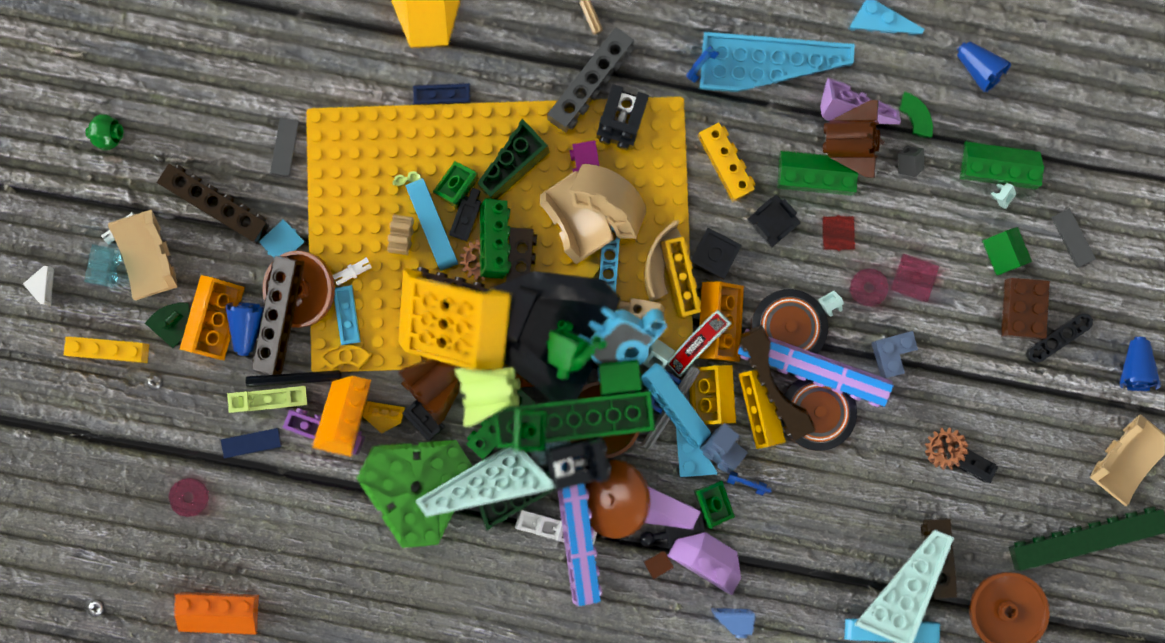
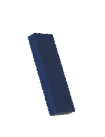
M470 83L413 86L414 105L471 103Z
M279 428L220 439L224 458L282 447Z

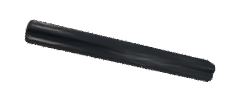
M336 370L247 376L245 381L247 387L329 382L339 380L342 376L341 372Z

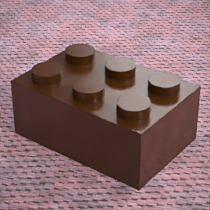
M1021 278L1005 280L1001 337L1046 339L1050 281Z

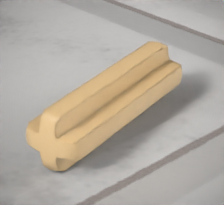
M581 0L580 5L593 34L601 33L602 26L591 1Z

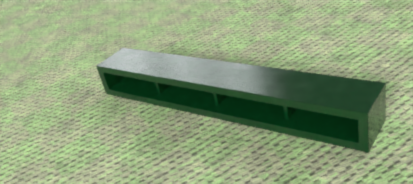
M1150 506L1143 508L1144 512H1127L1125 517L1121 518L1111 516L1102 523L1099 520L1092 521L1083 528L1081 525L1070 527V531L1063 532V530L1051 532V536L1044 537V535L1032 537L1033 541H1016L1014 546L1009 547L1014 569L1023 571L1164 534V509Z

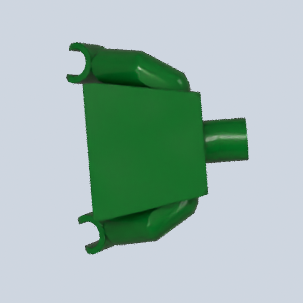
M560 320L557 324L559 329L550 331L549 340L547 341L548 361L550 364L558 367V378L568 379L570 371L580 370L596 352V348L604 349L607 346V341L596 335L592 338V345H590V341L570 332L573 329L572 323Z

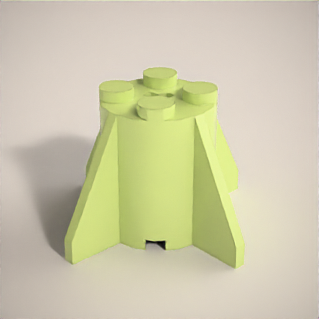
M503 367V369L495 370L455 369V373L461 382V393H465L466 399H463L465 427L473 426L506 407L520 405L517 390L521 389L520 379L516 378L514 367Z

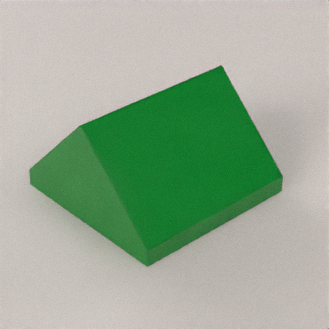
M454 161L433 192L457 209L460 206L461 200L467 196L479 179L478 174Z
M1018 227L982 240L996 276L1032 262Z
M638 360L599 364L600 396L637 393L642 390Z
M516 410L514 451H545L546 411Z
M723 481L694 490L708 528H713L735 517Z

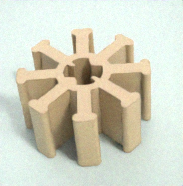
M393 214V219L390 222L387 251L389 253L408 255L412 244L411 236L414 230L412 229L414 219L413 217Z

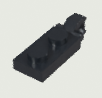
M472 188L469 197L465 196L461 200L449 236L468 242L480 210L481 201L478 200L480 190Z

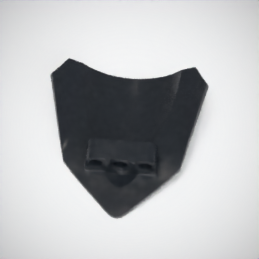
M533 271L483 291L482 293H487L491 290H497L511 294L504 363L510 368L514 367L518 375L551 401L577 400L593 369L595 361L590 357L580 370L570 371L568 379L558 378V367L550 364L548 361L547 341L549 340L550 331L559 329L557 326L558 322L564 320L573 324L571 333L577 336L581 334L591 339L596 331L589 326V323L594 321L603 325L608 317L601 311L604 307L616 312L620 301L617 293L604 279Z

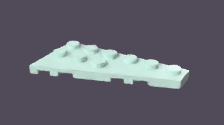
M933 530L854 625L897 643H913L954 538Z

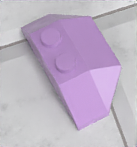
M706 532L676 539L668 554L669 558L730 595H733L741 580L737 552Z

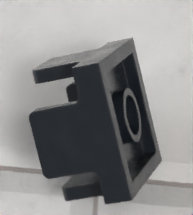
M777 194L765 202L747 219L771 248L801 224L795 216L797 212L785 199L782 201Z
M707 228L693 254L691 262L698 266L697 269L724 280L742 245Z

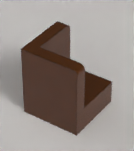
M665 551L643 561L653 579L674 568Z

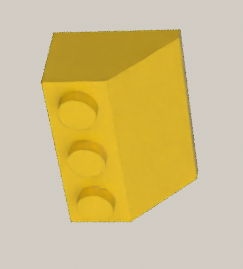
M732 365L697 367L700 373L689 388L690 404L705 425L736 423Z

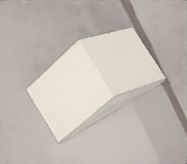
M43 266L23 283L42 305L51 306L54 268Z

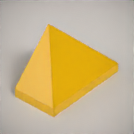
M367 401L363 418L382 434L401 424L403 419L402 412L405 411V407Z

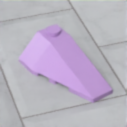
M828 78L820 105L822 117L830 121L870 99L866 97L867 94L861 92L859 95L850 90L851 86ZM878 100L879 124H900L901 119L898 110Z
M648 486L650 509L644 523L685 529L694 528L701 511Z

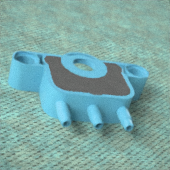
M604 307L601 311L608 319L603 325L594 321L589 323V326L596 331L591 339L581 334L578 336L590 341V345H592V338L596 335L607 341V346L604 349L596 348V352L591 356L599 364L638 360L639 365H641L648 357V348L666 329L663 312L659 309L648 311L640 319L629 311L618 310L614 312ZM598 366V367H597V374H598V380H599V383H600V379H599V366Z

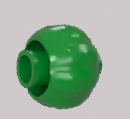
M100 114L91 120L85 133L86 137L90 139L95 147L102 150H111L123 138L124 130L116 118L107 114Z

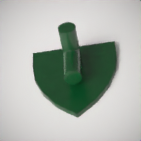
M189 303L167 305L157 310L145 324L171 348H174L184 335L190 314Z

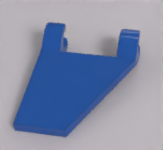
M710 45L686 74L687 78L695 83L700 78L696 74L709 57L715 59L719 52Z
M734 471L730 472L726 481L732 485L737 481L756 488L755 493L762 496L765 492L771 493V489L767 488L766 483L759 481L758 484L741 479L738 477V473Z

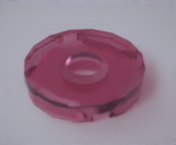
M867 268L853 276L850 282V293L858 304L871 307L880 304L886 298L889 285L886 277L880 271ZM865 283L873 284L874 290L872 293L865 291Z
M193 478L182 479L176 482L169 493L171 508L178 515L184 517L196 516L201 513L207 506L209 499L208 490L205 485ZM187 492L193 494V501L191 503H187L184 500V495Z

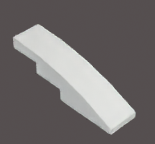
M524 510L519 511L515 529L564 542L561 520ZM595 530L594 538H592L593 546L597 535V532Z

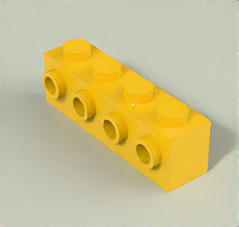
M718 122L699 132L697 137L731 201L735 202L755 190V182L745 172L747 168L742 159L739 160L736 153L738 151L735 144L729 142L727 129L725 126L721 127Z
M684 236L660 241L677 316L684 317L700 313L701 301L696 293L697 284L692 275V262L688 258V245L686 240H684Z
M757 369L739 373V378L756 449L786 443L781 420H779L775 412L777 407L774 402L770 403L766 392H768L766 386H761L757 378L759 375Z

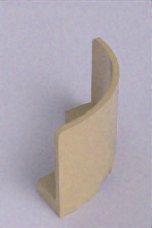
M582 164L570 190L573 206L604 214L607 217L606 220L615 230L617 238L636 239L646 214V207L639 192L629 181L612 170L597 165Z
M574 171L540 194V205L549 215L554 225L559 224L562 230L559 235L564 246V252L575 264L613 240L610 224L604 214L573 206L570 190L578 174L577 171Z
M152 209L108 223L127 270L133 300H139L178 287L175 269L168 260V256L171 254L167 242H163L161 239V227Z
M678 220L671 223L660 233L647 257L644 283L650 302L668 294L664 283L665 261L660 241L681 237L677 229Z
M1141 414L1123 429L1125 434L1118 441H1112L1105 450L1107 453L1106 457L1102 461L1097 462L1090 476L1092 480L1124 506L1129 505L1135 490L1143 478L1165 455V434Z

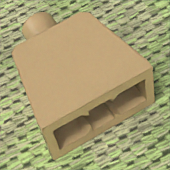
M632 298L630 303L621 301L618 310L629 311L642 319L652 309H659L664 315L665 308L660 303ZM639 308H642L639 314L636 313Z

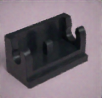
M416 400L402 414L427 441H431L445 426L443 423L437 425L430 414L421 406L422 404L419 400Z
M967 449L968 454H963L966 460H960L959 467L956 464L954 466L984 483H991L998 466Z

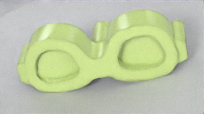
M415 171L409 172L408 177L397 175L392 183L394 186H402L406 182H414L421 179V175Z

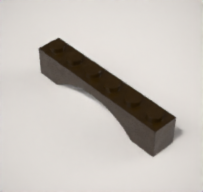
M763 325L741 334L742 341L739 342L744 352H748L750 356L748 361L751 367L757 369L759 373L757 378L761 386H766L768 390L766 395L770 403H775L777 407L775 412L779 420L783 419L785 422L784 429L788 437L792 436L795 441L814 432L815 425L807 410L789 400L774 382L769 366L771 341Z

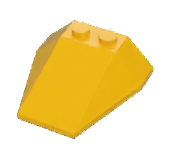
M391 0L410 48L449 45L461 0Z

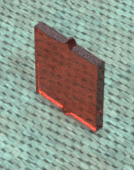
M837 215L822 217L823 250H837L838 252L841 250H855L854 216Z

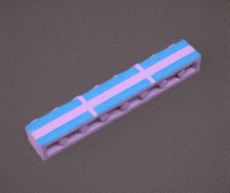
M769 337L771 341L769 366L776 367L777 371L784 374L790 372L795 374V377L800 380H812L815 385L820 387L829 386L834 392L840 394L843 392L848 393L850 397L856 400L865 399L869 401V404L876 407L880 405L886 406L894 386L891 380ZM739 346L738 354H740L741 358L748 360L750 358L748 352H744L741 346Z
M583 455L573 457L572 460L580 459V457L583 459ZM566 461L561 464L562 472L568 468ZM580 466L578 469L575 468L574 471L582 469V466ZM585 483L557 490L572 601L577 606L601 602L602 589L600 584H598L597 578L599 577V568L595 564L597 551L592 541L594 530L590 527L592 514L587 505V500H589L588 490L585 488Z

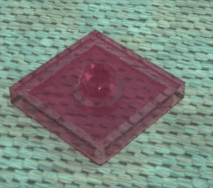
M902 254L890 290L927 303L940 266Z

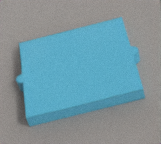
M283 219L259 243L268 251L267 254L272 255L274 258L289 251H296L305 241L296 233V229H292Z

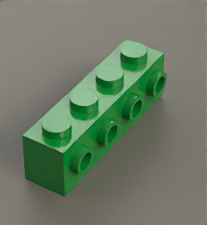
M485 198L480 205V277L503 279L510 272L511 263L508 261L510 253V243H508L510 226H508L510 208H508L507 201Z
M522 389L517 390L520 399L519 406L537 404ZM494 415L491 418L484 419L480 423L481 429L478 432L474 430L466 438L469 440L466 445L482 460L497 446Z

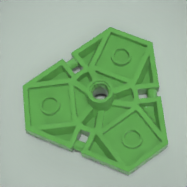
M457 440L418 442V445H412V443L373 445L356 479L375 508L382 512V519L402 548L438 545L455 511L426 517L417 505L416 500L471 468L472 464ZM413 453H418L419 459H413ZM414 482L419 483V489L416 492L411 490ZM392 502L395 507L389 510L387 505Z

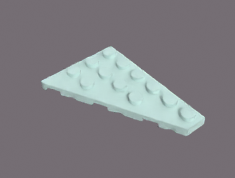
M506 447L416 500V503L427 517L551 490L554 488V485L525 451H514V447Z

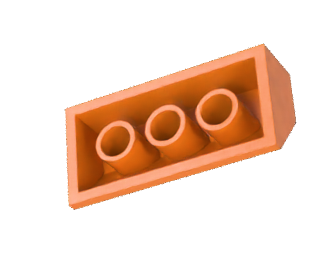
M180 592L175 594L174 615L178 632L257 634L259 595Z

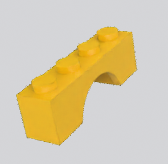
M66 336L64 356L148 363L150 344Z

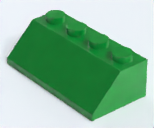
M964 142L960 179L1002 185L1009 183L1014 187L1037 189L1042 186L1044 164L1041 152Z
M780 151L777 189L853 196L857 192L858 173L829 158L828 155Z

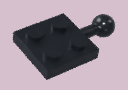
M700 513L693 529L664 526L665 532L653 534L652 532L645 531L640 536V543L645 547H650L655 541L667 539L670 551L676 539L705 532L702 513Z

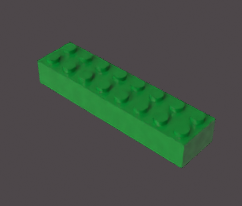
M650 391L506 407L494 414L497 448L514 447L516 410L546 411L545 443L655 430Z

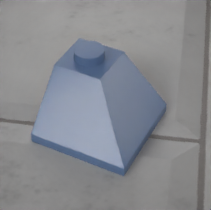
M712 608L714 616L736 638H747V635H752L755 613L751 609Z

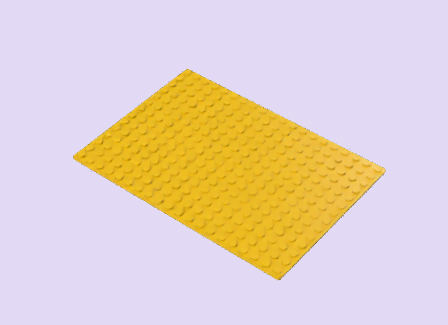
M648 98L633 149L629 148L628 150L620 149L617 147V144L610 143V145L603 144L596 138L599 122L608 99H596L595 101L592 99L588 104L589 109L587 112L577 118L576 126L572 130L569 129L567 133L548 121L547 114L558 100L307 109L309 252L320 257L328 265L332 275L348 268L347 266L350 264L351 266L366 257L369 262L362 265V267L369 263L372 266V269L357 275L355 279L347 280L339 286L336 281L341 279L342 276L334 280L335 288L353 286L361 343L348 345L361 347L369 351L372 357L361 369L345 364L338 366L333 371L402 370L404 367L430 360V358L405 352L398 342L403 270L405 268L417 270L418 267L426 268L431 274L436 275V272L447 274V278L450 279L460 277L466 279V283L469 284L474 282L485 284L484 288L487 289L506 282L507 274L503 279L485 277V281H483L479 277L475 281L474 275L470 278L467 276L469 271H462L465 265H460V262L464 260L460 257V254L466 253L463 247L469 248V242L473 243V245L476 244V239L480 242V210L468 242L449 236L459 207L456 209L433 191L454 161L478 174L479 179L472 188L481 191L478 198L481 204L485 198L489 199L480 189L478 182L490 164L494 162L501 148L508 142L510 135L515 132L522 119L548 145L550 153L497 200L507 201V206L510 208L508 226L512 228L533 229L534 234H537V245L533 246L532 253H536L535 265H531V272H568L579 265V263L575 264L564 252V246L559 235L562 230L558 223L554 225L549 215L540 205V194L573 173V169L576 166L575 161H571L569 150H573L572 144L595 140L599 166L612 170L629 181L639 192L646 207V214L637 238H620L616 293L620 297V301L616 310L618 311L621 301L630 303L632 298L650 301L644 283L646 260L657 237L676 220L679 221L677 229L681 237L684 236V240L687 242L688 258H690L684 98ZM628 100L621 103L624 108L632 106ZM572 107L565 109L567 113L575 111ZM619 111L616 112L614 120L618 121ZM628 114L627 117H626V118H627V120H625L626 124H628V122H629V119H630V116H631L630 114ZM415 171L421 175V179H424L458 261L457 265L440 271L405 186L412 182H406L402 186H394L392 181H394L397 175L408 177L409 172ZM393 214L413 217L414 219L412 228L414 230L411 236L412 244L408 255L389 253L387 251L390 222L393 219ZM612 232V235H613V240H612V241H614L617 237H616V234H615L614 232ZM520 244L517 248L519 253H526L528 250V246L525 244ZM601 248L583 260L600 264ZM474 249L472 254L476 255L478 260L476 263L480 262L479 250ZM607 251L604 254L607 260L615 258V254L612 251ZM471 262L469 267L475 268L476 263ZM519 263L516 266V270L520 273L527 269L524 263ZM665 265L664 283L668 294L653 301L662 304L665 308L664 319L666 329L657 339L676 352L693 334L692 315L677 316ZM600 267L594 278L599 279ZM605 270L603 276L606 279H611L614 273L611 270ZM334 300L327 315L318 323L310 326L312 372L332 371L318 357L324 351L341 345ZM639 308L636 313L639 314L642 308ZM440 337V342L443 346H446V340Z

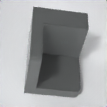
M906 145L898 153V173L916 177L924 170V148Z

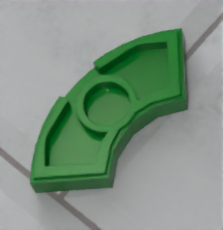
M904 92L899 111L910 119L913 126L912 134L931 139L933 122L929 110L919 98Z

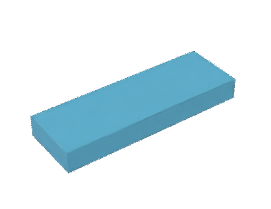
M353 286L335 288L334 301L341 345L361 343Z

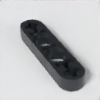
M1079 314L1047 335L1046 339H1041L1027 350L1026 356L1028 360L1033 363L1042 362L1092 327V317L1088 314ZM1081 319H1086V326L1083 325L1079 326L1078 328L1074 326L1079 324L1081 322ZM1065 328L1071 329L1072 336L1070 338L1064 337L1063 330ZM1050 338L1055 339L1057 342L1054 349L1049 348L1047 345V341ZM1042 348L1045 350L1038 355L1039 358L1032 356L1034 354L1033 350L1038 351Z

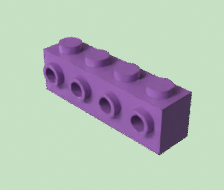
M297 408L296 411L289 410L283 429L315 440L322 416L316 414L314 417L308 416V411ZM360 430L358 431L352 452L354 455H359L365 440V436L361 435L362 431Z

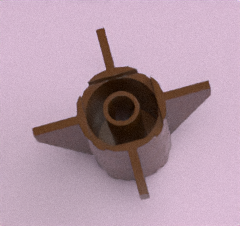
M869 100L824 124L826 142L823 143V153H827L829 158L867 178H875V164L878 157L875 152H879L880 145H884L885 142L880 139V130H876V125H879L878 100Z
M434 359L404 367L398 372L404 380L401 385L416 400H419L422 404L421 406L430 414L437 425L441 424L461 389V382L455 373V369H460L461 367Z

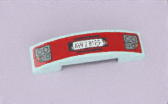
M719 310L715 311L683 343L667 364L681 377L694 364L693 362L732 323Z

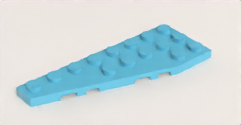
M704 32L702 54L711 45L714 50L719 52V55L715 59L709 57L701 67L699 89L740 92L852 65L854 63L855 44Z

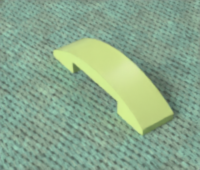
M306 386L227 393L229 413L307 405Z

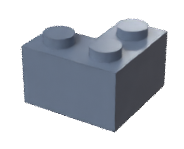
M913 331L871 342L879 372L883 378L904 374L900 354L918 350Z
M726 423L714 430L711 436L699 448L703 451L702 453L706 458L712 459L717 463L721 471L728 474L734 471L748 454L747 451L736 443L740 436Z

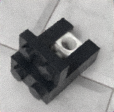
M612 84L596 135L599 142L610 145V143L617 144V147L623 150L633 149L649 95L638 92L637 95L624 92L623 87ZM628 100L632 106L624 108L621 103ZM617 111L620 112V114H618L619 117L617 118L618 121L614 120ZM628 114H630L631 116H630L629 122H628V124H626V122H625V120H627L626 117H627Z
M593 437L546 449L545 455L550 478L554 485L553 489L561 490L595 480L599 482L609 480L611 465L609 460L606 459L605 452L607 447L605 441L600 437ZM583 455V459L580 457V459L572 460L573 457ZM566 461L568 468L562 472L561 464ZM585 464V468L574 471L575 468H579L580 466H584Z

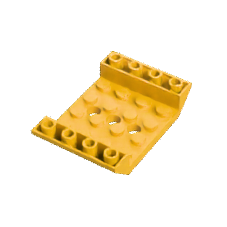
M405 268L403 270L398 342L404 351L472 370L503 369L511 294L497 290L482 293L422 278L423 272ZM444 300L449 302L450 309L445 308L443 305ZM442 319L448 322V328L443 326ZM440 337H443L446 340V346L442 345V343L440 342Z

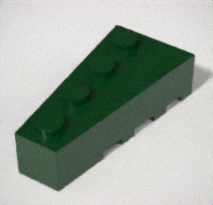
M522 119L515 132L510 135L508 142L499 151L494 162L490 164L479 180L478 185L489 199H498L550 153L548 145Z
M543 469L542 471L551 480L549 469ZM556 489L479 505L486 531Z

